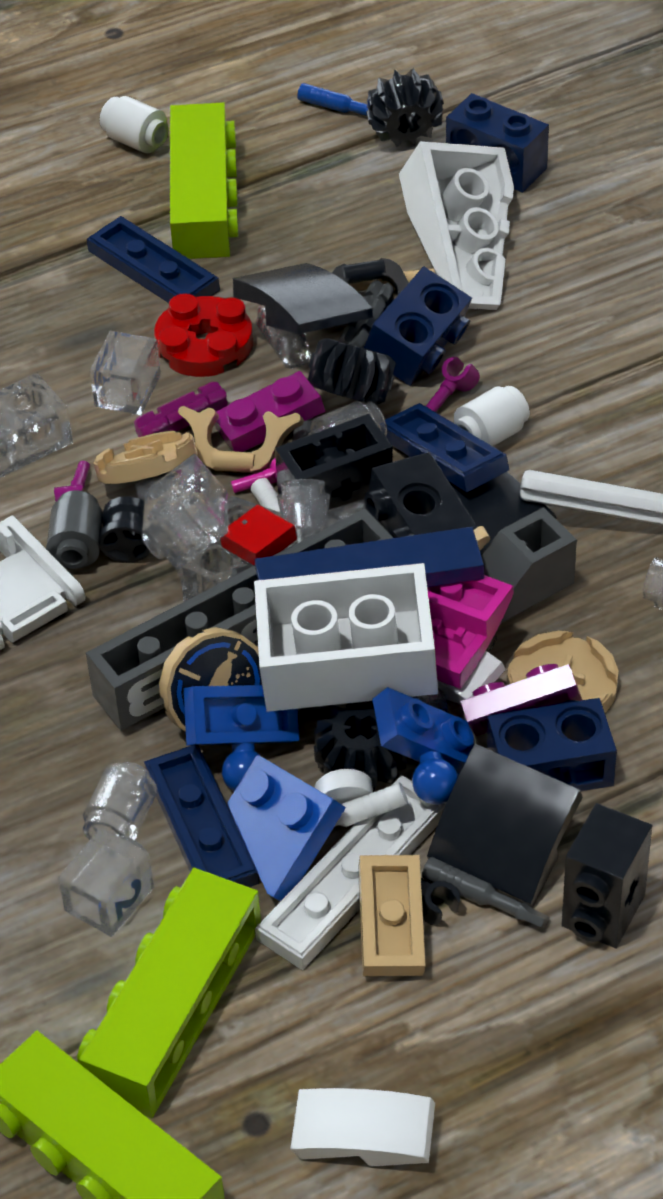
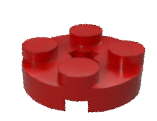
M187 293L176 295L170 299L169 308L159 316L154 328L156 351L159 357L163 356L169 360V367L187 376L209 377L224 373V365L237 359L238 366L246 360L253 346L252 323L246 313L245 304L240 299L233 297H195ZM208 333L205 339H199L196 336L199 334Z

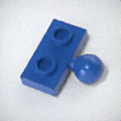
M262 685L192 686L184 688L186 746L232 744V753L225 759L222 766V777L226 786L233 792L258 754L255 752V744L299 741L298 709L267 712Z
M387 687L372 698L381 746L420 762L412 777V786L419 799L431 805L446 803L474 746V735L469 724L458 716L451 715L419 699L412 698Z

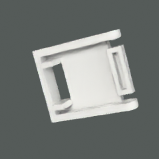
M13 515L0 522V552L6 557L0 561V650L5 647L3 634L10 642L14 643L67 612V602L64 598L72 605L77 606L85 601V593L80 583Z

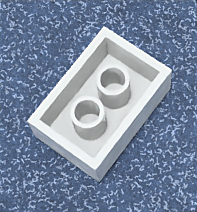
M424 563L254 581L259 667L267 712L372 701V698L387 687L410 697L438 694L435 647Z

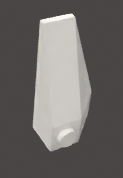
M420 141L399 173L410 220L436 274L472 297L468 309L497 310L501 304L506 260L503 257L504 240L509 234L510 221L507 220L508 206L513 199L514 191L505 148Z

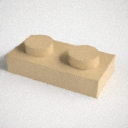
M360 855L358 872L363 976H423L426 965L420 855Z

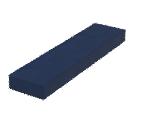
M473 527L255 559L257 581L424 563L427 587L484 579V564Z

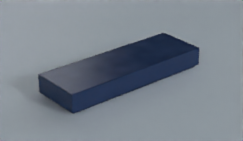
M122 216L87 238V246L90 253L167 303H169L171 298L179 294L187 293L195 297L213 296L220 291L219 277Z
M421 403L379 423L381 431L392 446L410 457L430 452L447 480L465 492L509 471L508 459L505 453Z
M191 745L144 761L148 780L189 871L191 872L194 867L247 887L259 884V875L199 746Z

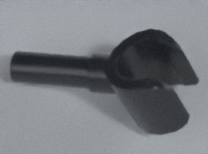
M421 877L422 910L425 922L430 925L441 923L443 914L438 906L433 904L434 902H443L449 906L451 911L458 912L460 893L454 885L446 881H437L430 884Z

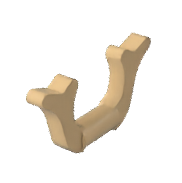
M181 406L178 410V413L187 420L193 430L199 460L206 467L216 472L231 471L252 474L263 472V470L270 468V464L275 458V448L281 446L287 435L304 423V419L298 413L279 418L268 411L263 415L266 425L265 441L258 450L252 451V453L220 451L213 448L211 443L212 429L219 418V414L213 408L196 412L188 407Z

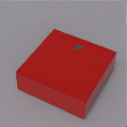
M258 504L219 532L221 546L253 566L255 565V559L273 556L297 540L294 524Z

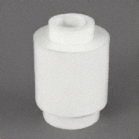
M122 96L120 98H110L101 110L100 126L102 130L106 131L109 138L148 154L162 146L167 139L169 131L167 117L163 111L128 96Z
M497 386L457 408L454 413V424L494 447L523 428L524 422L528 420L530 415L529 406L525 397L517 388L513 386H506L504 388Z

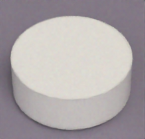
M355 769L331 771L322 776L314 787L340 804L373 792L371 778L367 774Z

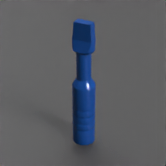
M302 83L298 89L297 98L300 101L342 113L351 111L367 116L368 104L353 101L348 95Z

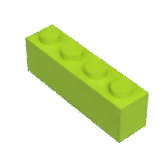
M225 102L170 105V229L172 248L189 259L230 257V238L239 237L237 209H229V207H238L236 179H228L229 177H237L236 150L229 149L236 148L235 120L226 121Z
M193 867L182 887L176 886L170 892L164 906L163 919L154 934L149 932L143 937L136 953L135 966L127 980H119L112 989L107 1003V1013L97 1030L90 1029L80 1044L77 1062L149 1118L153 1119L256 936L255 928L261 923L258 890Z
M38 1030L0 1064V1132L8 1138L18 1135L31 1146L32 1155L46 1171L55 1176L62 1172L76 1183V1189L82 1199H225L222 1177Z

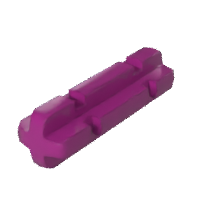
M212 381L197 389L199 394L195 395L194 391H191L158 407L157 414L150 411L137 417L134 421L136 434L138 437L166 431L178 432L190 426L187 420L178 413L181 406L188 407L196 412H201L207 408H213L215 411H218L228 405L227 394L218 382Z

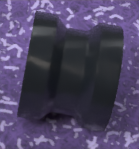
M131 496L118 497L105 504L102 512L103 528L99 535L100 550L105 556L122 563H134L143 560L149 555L152 548L151 531L155 521L152 507L142 499Z

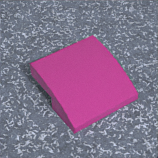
M484 575V579L427 587L435 647L437 680L459 689L463 687L484 655L514 594L513 585Z

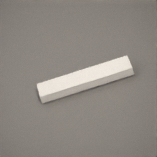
M401 775L392 785L399 782L402 784L408 804L354 824L255 928L256 940L299 969L304 970L360 910L358 872L360 855H411L438 826L446 803L431 805L423 802L415 794L412 781Z

